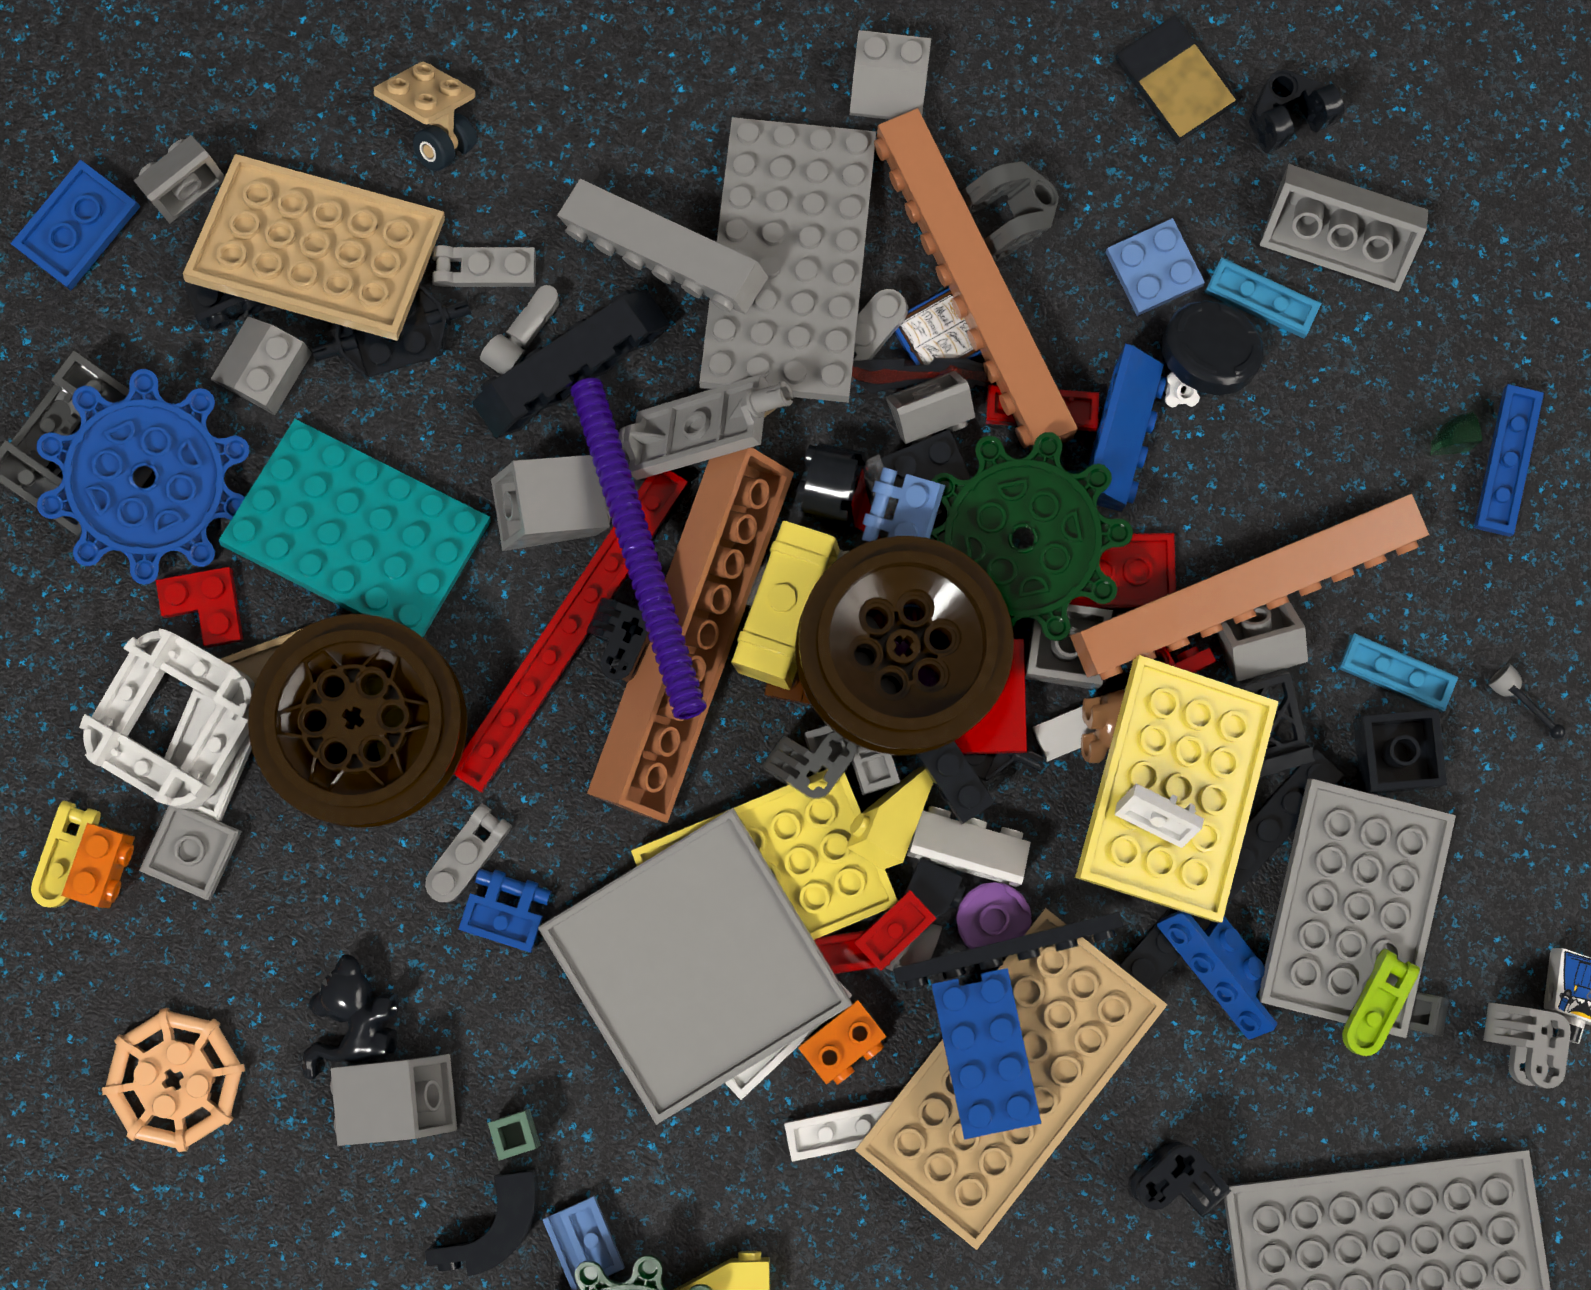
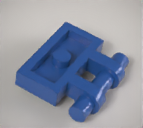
M479 869L475 883L488 887L485 898L470 893L458 930L532 953L539 932L538 927L541 926L544 916L531 913L530 908L533 901L548 905L552 891L538 887L539 883L527 880L525 883L506 877V872L496 869L494 872ZM503 891L520 897L517 908L497 902L500 892Z

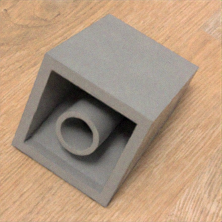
M592 456L512 461L491 479L502 551L596 536L610 527L609 523L612 517H610L609 507L605 503V497L599 484V477L596 474V467L593 465Z
M450 1054L331 1068L330 1089L334 1102V1130L337 1136V1146L409 1140L457 1131Z

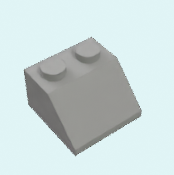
M859 30L849 115L891 120L917 108L922 115L931 38Z
M190 135L186 139H180L173 143L168 149V153L160 160L144 166L139 176L133 181L170 224L221 184L225 176L206 150Z
M247 317L211 380L276 415L312 352L303 341L274 325Z
M956 371L886 396L899 435L906 444L912 442V445L932 437L933 433L944 429H950L951 432L960 430L968 425V420L975 418L968 382Z
M1290 602L1268 610L1266 604L1254 609L1257 616L1235 624L1233 618L1221 623L1224 630L1216 633L1223 658L1236 682L1308 662L1305 626Z

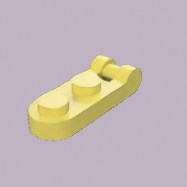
M65 800L60 803L32 881L31 893L38 904L43 907L56 908L63 906L69 901L70 898L61 896L85 827L87 823L99 824L100 811L90 808L86 811L77 809L76 804ZM70 823L80 825L76 836L66 833Z

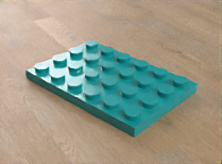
M294 419L221 535L219 543L222 547L354 614H367L391 619L424 637L491 520L489 516Z

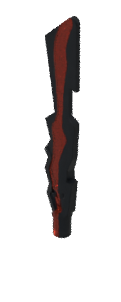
M905 358L855 360L852 367V377L870 394L926 382L952 371H956L968 382L970 389L975 385L988 388V385L996 384V382L991 383L987 378L983 367L984 362H977L967 358H933L929 365L904 366Z

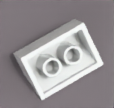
M929 806L928 812L922 811L907 856L917 859L923 858L934 864L1013 887L1022 885L1031 843L1022 840L1024 833L1005 827L1001 828L1000 833L986 829L987 822L971 818L961 825L959 821L950 819V811L934 806Z

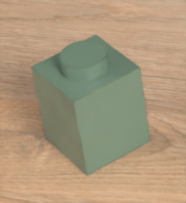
M530 1109L488 1123L499 1161L541 1146Z

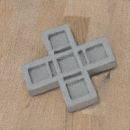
M827 725L805 732L804 737L808 750L814 754L823 740L835 731ZM842 739L839 743L834 741L829 743L832 753L828 759L834 763L839 755L844 757L849 755V752L846 750L847 742ZM856 745V754L852 764L862 795L900 783L892 755L870 751Z

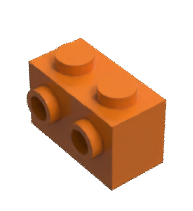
M87 823L61 896L98 908H110L120 892V878L124 867L131 860L134 850L132 844L135 837L100 825Z
M856 1000L850 1007L843 1010L799 1045L798 1049L826 1085L832 1080L838 1085L855 1071L851 1065L863 1056L868 1061L884 1048L881 1041L887 1036L862 1004Z

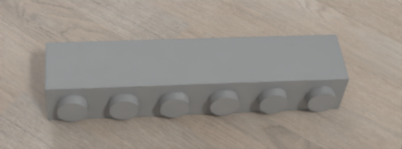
M582 179L578 181L557 215L567 226L565 232L575 240L583 243L585 239L594 242V246L606 255L613 256L615 252L623 256L622 259L630 266L641 270L644 266L652 270V274L667 284L676 281L682 284L681 287L690 295L700 298L703 294L711 298V302L715 306L729 313L734 309L746 315L768 279L767 274L756 260Z

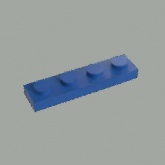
M1509 384L1503 388L1474 524L1475 529L1508 537L1514 535L1541 410L1543 392Z

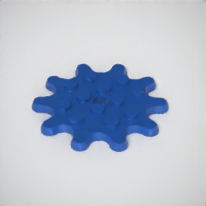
M140 369L130 377L129 393L120 402L112 403L106 401L91 386L79 387L72 396V403L81 417L79 430L69 436L49 432L43 434L38 439L36 448L39 455L59 465L63 473V479L57 488L41 494L37 501V509L42 516L48 519L70 516L79 522L82 534L73 548L74 559L79 564L92 566L108 551H121L129 558L131 577L137 583L145 585L155 581L159 572L160 558L169 551L181 552L187 557L189 562L198 567L207 566L213 561L215 550L207 538L206 528L216 518L232 520L245 499L243 495L228 489L224 481V475L230 466L240 463L248 457L249 445L245 439L239 436L216 438L208 432L206 420L215 406L214 397L208 390L202 388L195 389L181 403L171 404L164 401L159 395L156 375L150 370ZM140 466L150 467L156 476L153 485L147 488L137 486L133 481L135 469Z

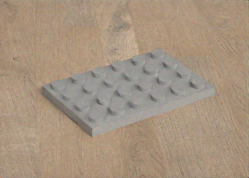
M1307 779L1264 967V976L1258 993V1000L1261 1003L1346 1023L1374 969L1377 956L1386 948L1395 953L1397 959L1403 963L1409 961L1420 967L1419 975L1389 1032L1391 1035L1406 1038L1456 815L1315 779ZM1390 973L1386 982L1395 986L1397 976Z

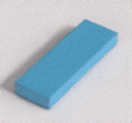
M1222 257L1204 292L1303 339L1307 336L1322 304Z
M1355 633L1351 635L1338 667L1342 671L1429 708L1439 709L1441 713L1446 710L1458 677Z

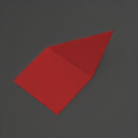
M862 469L852 500V510L855 526L864 532L866 525L863 524L865 513H870L871 505L866 492L864 471Z

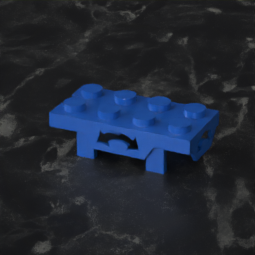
M1008 968L981 973L982 982L959 986L958 979L931 984L964 1140L1042 1124Z

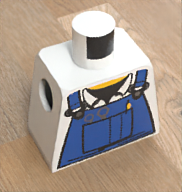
M1551 948L1544 1009L1561 1014L1568 1020L1571 1031L1570 1042L1577 1044L1580 1043L1585 1024L1591 1025V958L1564 948Z

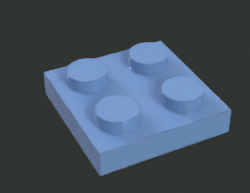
M1173 218L1112 245L1105 252L1137 316L1203 287L1205 283Z

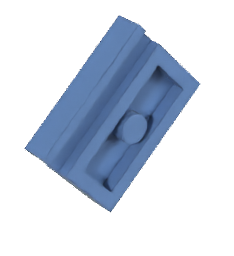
M595 1195L542 1219L571 1290L579 1289L574 1275L576 1268L583 1261H596L607 1276L625 1268Z

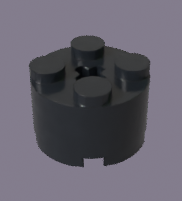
M819 443L817 446L809 445L805 458V467H809L806 481H800L796 496V502L801 503V512H804V516L846 525L851 524L849 515L853 516L852 500L860 478L857 469L858 465L865 466L864 452Z

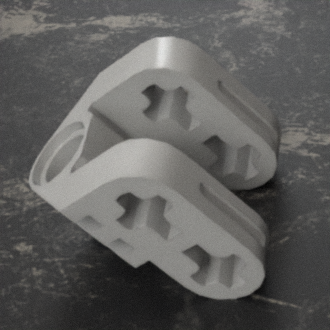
M1488 1002L1483 1041L1511 1046L1509 1057V1073L1511 1077L1522 1085L1540 1088H1554L1560 1085L1566 1073L1571 1034L1568 1020L1556 1012ZM1553 1028L1558 1029V1037H1552ZM1521 1063H1525V1072L1520 1071ZM1549 1067L1554 1068L1553 1076H1547Z

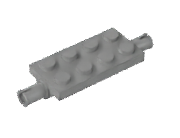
M759 374L733 382L731 385L713 388L638 411L636 423L624 426L618 432V439L622 442V449L628 454L630 459L629 470L632 473V477L640 480L761 445L765 412L783 406H790L793 402L791 400L793 399L792 390L786 382H779L768 387V382Z

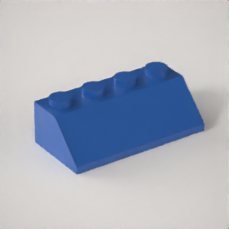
M1129 344L1124 345L1116 361L1088 467L1093 464L1105 465L1112 474L1111 484L1100 494L1097 505L1120 512L1125 508L1127 502L1133 504L1139 485V482L1133 481L1136 467L1142 469L1144 466L1148 447L1142 446L1146 432L1152 434L1158 413L1151 410L1154 399H1161L1167 377L1161 376L1164 364Z

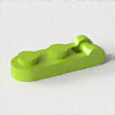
M1386 948L1379 953L1374 969L1344 1026L1342 1036L1346 1048L1352 1053L1362 1056H1371L1380 1050L1419 975L1420 967L1409 961L1403 963L1397 959L1395 953ZM1390 973L1397 976L1395 986L1386 982Z

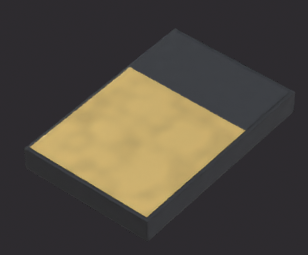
M1176 15L1118 52L1115 56L1118 64L1177 144L1238 103V99Z

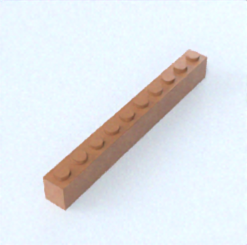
M917 108L879 124L877 137L874 140L876 153L881 161H887L891 169L889 172L891 183L896 192L902 191L907 201L904 206L908 218L913 224L917 222L921 229L920 240L928 255L933 254L938 264L936 266L937 276L944 287L949 286L954 296L951 299L954 311L959 319H965L970 329L967 331L969 341L975 351H981L986 361L983 363L986 376L991 383H997L1002 393L999 395L1001 406L1006 415L1012 414L1018 426L1015 428V432L1023 448L1028 447L1031 452L1036 438L1045 432L1056 434L1061 439L1062 444L1072 440L1078 428L919 109Z
M1410 494L1070 635V638L1087 678L1099 674L1101 680H1105L1122 673L1121 665L1136 659L1138 655L1155 659L1157 658L1155 650L1167 646L1168 651L1171 652L1190 644L1188 636L1200 632L1202 638L1224 630L1221 623L1233 618L1235 624L1257 616L1254 609L1266 604L1268 610L1290 602L1287 595L1295 591H1299L1300 595L1304 596L1321 589V580L1331 577L1333 583L1350 577L1355 574L1352 567L1363 563L1365 568L1368 569L1387 561L1385 554L1390 551L1396 550L1399 556L1419 547L1416 540L1428 536L1429 533L1414 497Z

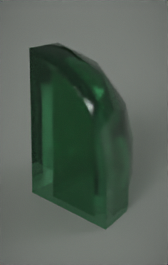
M1473 412L1457 415L1440 427L1431 442L1430 455L1467 453L1482 442L1481 428L1476 415Z

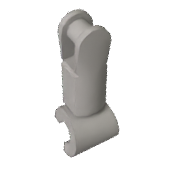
M550 285L541 286L528 303V306L522 310L506 331L509 338L502 334L492 338L484 347L480 360L501 375L518 365L524 356V349H527L543 328L545 322L557 310L559 306L557 290Z

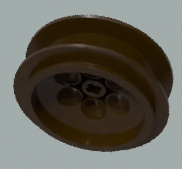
M917 536L885 537L867 542L844 554L823 573L815 584L805 604L797 628L795 642L797 672L802 688L813 709L841 737L857 746L882 754H920L936 750L960 738L979 723L999 699L1010 674L1014 650L1013 629L1008 608L1002 594L990 576L973 559L956 548L933 539ZM907 604L917 605L922 611V619L916 622L908 620L904 616L903 607ZM874 611L879 612L885 619V627L873 629L868 626L865 618L866 614ZM933 632L944 634L948 640V647L944 650L935 649L929 641L930 634ZM894 641H897L899 645L903 641L909 645L906 651L908 657L904 653L900 657L894 653V649L897 646ZM858 648L869 649L874 656L873 664L868 666L860 665L855 660L854 651ZM922 668L933 670L937 676L936 685L930 687L923 685L918 679V671ZM884 676L896 678L900 685L899 692L893 695L884 692L880 685L881 678Z
M346 614L312 623L297 631L276 649L264 665L255 683L249 706L248 727L251 747L257 765L270 786L281 798L294 808L316 819L340 826L369 828L405 819L420 811L441 793L454 775L462 758L466 743L468 718L463 691L454 671L445 658L427 640L405 625L391 619L367 614ZM372 677H381L383 688L380 693L372 696L368 695L365 689L366 682ZM336 678L343 679L345 684L343 693L336 698H330L327 692L329 683ZM401 708L404 714L402 723L394 728L388 727L386 724L387 713L391 709ZM359 710H361L360 717L364 719V723L361 727L355 725L352 730L353 723L348 720L349 716L352 713L358 715ZM323 712L327 719L325 727L321 731L312 732L309 726L311 717L315 713ZM382 742L386 748L385 756L378 762H371L368 757L369 747L373 743ZM337 744H344L347 749L345 760L340 764H333L329 755L331 749Z

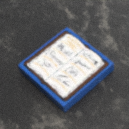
M950 288L910 309L903 323L894 332L913 365H929L933 358H967L973 360L982 355L980 350L975 351L969 341L967 331L970 329L965 319H959L954 311L951 301L954 296ZM950 365L941 372L918 373L921 378H936L958 369V367Z

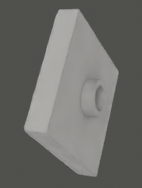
M168 806L139 871L211 901L242 831L189 808L180 809Z

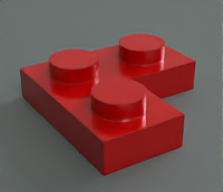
M225 567L156 580L161 616L169 618L198 612L203 646L209 648L244 641L232 568Z

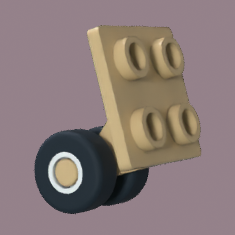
M420 62L374 87V96L423 124H430V126L418 131L413 139V147L417 158L429 170L440 171L453 162L456 148L462 154H467L477 143L476 132L470 121L463 115L454 113L456 108L475 98V90L461 83L458 79L452 78L436 69L431 64Z

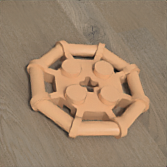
M162 1008L154 1017L128 1033L117 1036L114 1040L116 1047L106 1085L102 1088V1095L108 1097L128 1132L126 1137L132 1141L139 1139L177 1148L178 1152H184L188 1150L190 1145L224 1124H230L233 1120L231 1113L241 1074L245 1072V1065L240 1064L219 1028L220 1022L216 1019L211 1021L172 1012L169 1008ZM174 1028L198 1033L200 1037L195 1044L182 1042L175 1039ZM162 1029L163 1042L148 1051H144L137 1045ZM209 1041L224 1065L223 1068L215 1069L204 1051V1047ZM132 1054L139 1059L138 1065L134 1070L133 1083L122 1084L129 1055ZM169 1070H172L174 1073L182 1072L184 1078L179 1081L181 1086L179 1090H176L173 1086L167 1087L165 1081L168 1079L167 1072ZM225 1075L217 1105L210 1100L212 1094L210 1091L216 1076ZM135 1091L145 1109V1112L139 1119L123 1092ZM202 1107L211 1113L210 1116L187 1129L186 1117ZM154 1116L171 1119L175 1123V1132L148 1126V1123Z

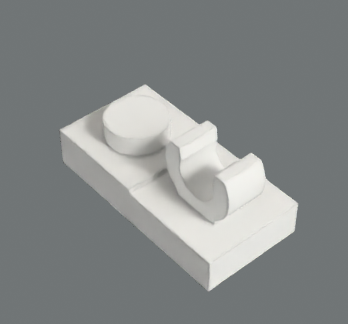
M1137 783L1117 802L1115 816L1180 848H1183L1202 829L1204 818L1195 814L1196 810L1193 804L1190 803L1184 809L1176 805L1177 796L1172 795L1167 799Z

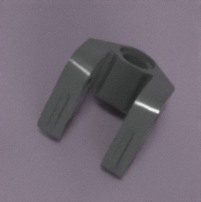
M1023 161L994 167L960 192L970 213L986 208L1003 195L1008 196V204L1014 219L1008 221L984 239L994 262L1007 257L1021 246L1029 244L1034 238L1039 237L1043 231L1050 229L1059 199L1054 185Z
M833 732L823 740L813 754L805 747L783 735L761 767L785 786H792L810 799H821L830 793L842 774L846 773L852 765V760L856 754V745ZM843 739L847 742L846 750L849 752V755L847 757L839 755L833 763L828 759L832 753L829 743L831 741L839 743ZM827 769L828 771L823 779L827 786L824 789L819 786L815 790L808 787L810 780L807 777Z

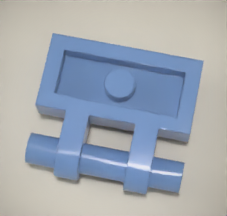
M883 467L879 481H875L872 492H875L870 513H865L863 524L866 527L862 540L868 542L877 540L880 530L889 532L888 537L917 536L930 539L945 485L906 474L903 486L899 488L893 486L898 471ZM890 497L899 499L892 521L884 519Z

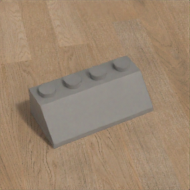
M1288 164L1276 193L1260 246L1399 292L1427 230L1428 209Z

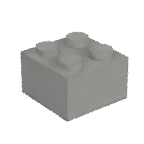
M1069 604L1067 616L1071 629L1068 636L1060 641H1053L1047 638L1039 622L1032 618L1025 662V679L1095 690L1100 688L1103 680H1101L1099 674L1087 678L1070 635L1111 619L1113 610Z

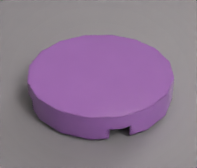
M997 882L981 884L969 891L960 902L956 915L958 934L964 944L970 949L1024 936L1032 923L1030 906L1023 895L1010 885Z

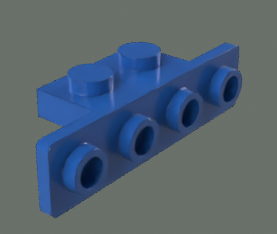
M1177 911L1160 919L1157 927L1247 1039H1253L1275 1029L1277 1022L1256 997L1261 988L1265 966L1225 916L1222 922L1212 921L1205 932L1191 914Z

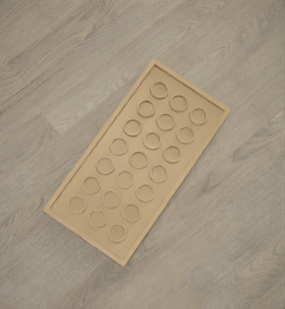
M1045 908L1025 935L1067 924ZM1083 937L1077 938V947L1056 952L1053 944L1039 948L1041 956L1018 961L1017 954L1009 955L1003 961L1004 965L997 969L1008 968L1042 1124L964 1140L942 1039L855 1149L856 1152L976 1250L1167 1006L1164 1001Z

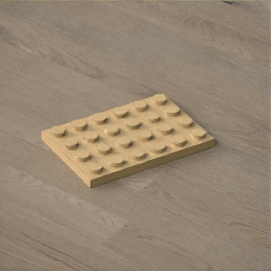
M235 154L185 267L183 277L185 282L398 341L419 283L422 280L445 221L444 211Z

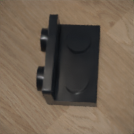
M194 284L185 288L195 310L196 320L205 331L209 329L212 331L223 329L231 324V319L242 314L253 315L265 308L263 303Z

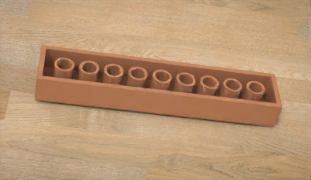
M752 447L709 459L665 579L669 588L668 593L672 597L671 603L675 606L674 613L679 618L677 624L682 628L681 635L685 637V646L689 649L688 656L692 658L693 662L691 667L695 668V678L699 680L700 686L698 688L703 692L702 699L706 702L707 708L698 716L690 719H677L673 716L672 710L674 708L670 706V697L667 696L665 691L667 686L662 682L664 675H661L658 667L660 665L656 663V654L652 650L653 643L650 642L636 675L626 685L587 792L591 796L664 823H668L794 475V472Z

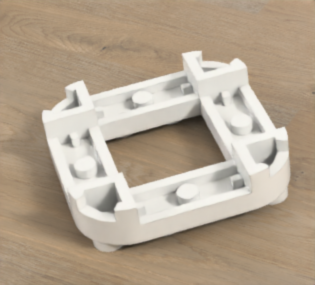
M159 629V631L146 633L138 639L132 637L123 649L129 651L128 656L92 717L84 714L79 728L84 729L83 741L87 752L85 756L90 762L103 767L153 797L157 802L180 809H197L214 793L249 733V706L255 683L242 671L170 631ZM165 672L218 703L181 768L128 737Z

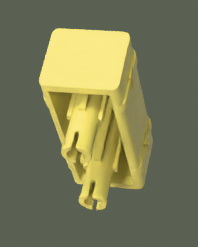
M782 521L777 538L772 543L771 554L743 631H740L737 639L738 645L731 663L736 671L742 675L790 690L797 672L795 642L801 614L815 584L823 573L837 560L840 549L836 538L831 535L788 521Z

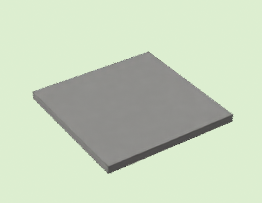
M734 808L538 927L656 1125L853 1004Z

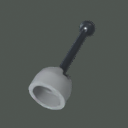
M1510 663L1503 666L1492 676L1488 685L1496 693L1506 697L1515 695L1550 729V735L1554 739L1564 737L1565 728L1560 724H1555L1520 690L1522 677Z

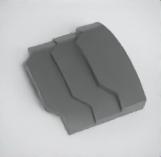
M75 351L70 354L51 379L54 386L10 443L5 440L0 447V483L36 508L41 494L57 488L63 479V473L59 465L39 455L36 448L37 441L45 433L52 432L69 436L79 430L81 417L72 403L74 392L79 387L91 386L106 401L112 403L124 400L129 393L128 388ZM148 466L138 467L133 473L134 483L142 488L154 471ZM62 516L54 519L78 537L82 533L81 526L75 518Z

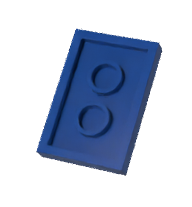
M80 159L10 244L69 290H72L137 212L140 205Z

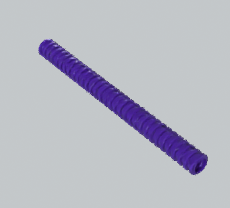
M585 378L576 382L571 387V396L574 398L575 407H577V415L580 417L583 434L587 437L586 443L590 447V456L593 457V465L596 467L595 470L599 477L603 496L606 497L605 503L609 507V515L613 518L612 525L616 528L615 534L619 538V547L622 548V556L626 559L625 566L629 569V578L633 580L631 582L632 588L636 590L635 597L639 601V610L642 611V619L646 622L645 628L649 632V641L653 643L652 650L656 654L655 660L660 665L658 667L660 674L664 675L662 682L667 686L665 691L667 696L670 697V706L674 708L672 710L673 716L677 719H690L698 716L707 708L706 702L702 699L703 692L698 688L700 684L699 680L695 678V668L691 667L693 664L692 658L688 656L689 649L685 646V637L681 635L682 628L677 624L679 618L674 613L675 606L671 603L672 597L668 593V584L664 582L665 575L661 572V563L657 561L658 554L654 551L655 544L651 540V532L647 530L648 523L644 520L645 513L641 510L642 504L638 500L637 490L634 489L635 483L631 479L632 473L628 469L629 464L625 459L622 442L618 439L619 433L615 429L616 424L612 419V412L609 409V402L606 400L602 381L597 378Z

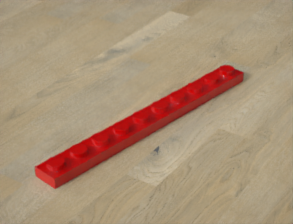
M672 471L647 477L637 491L638 500L642 504L641 510L645 513L644 520L648 523L647 530L651 532L652 539L689 485L688 481ZM615 527L612 528L464 749L454 775L479 792H484L589 635L586 631L600 598L612 600L627 578L629 569L625 566L626 559L622 556V548L619 547V538L616 537Z

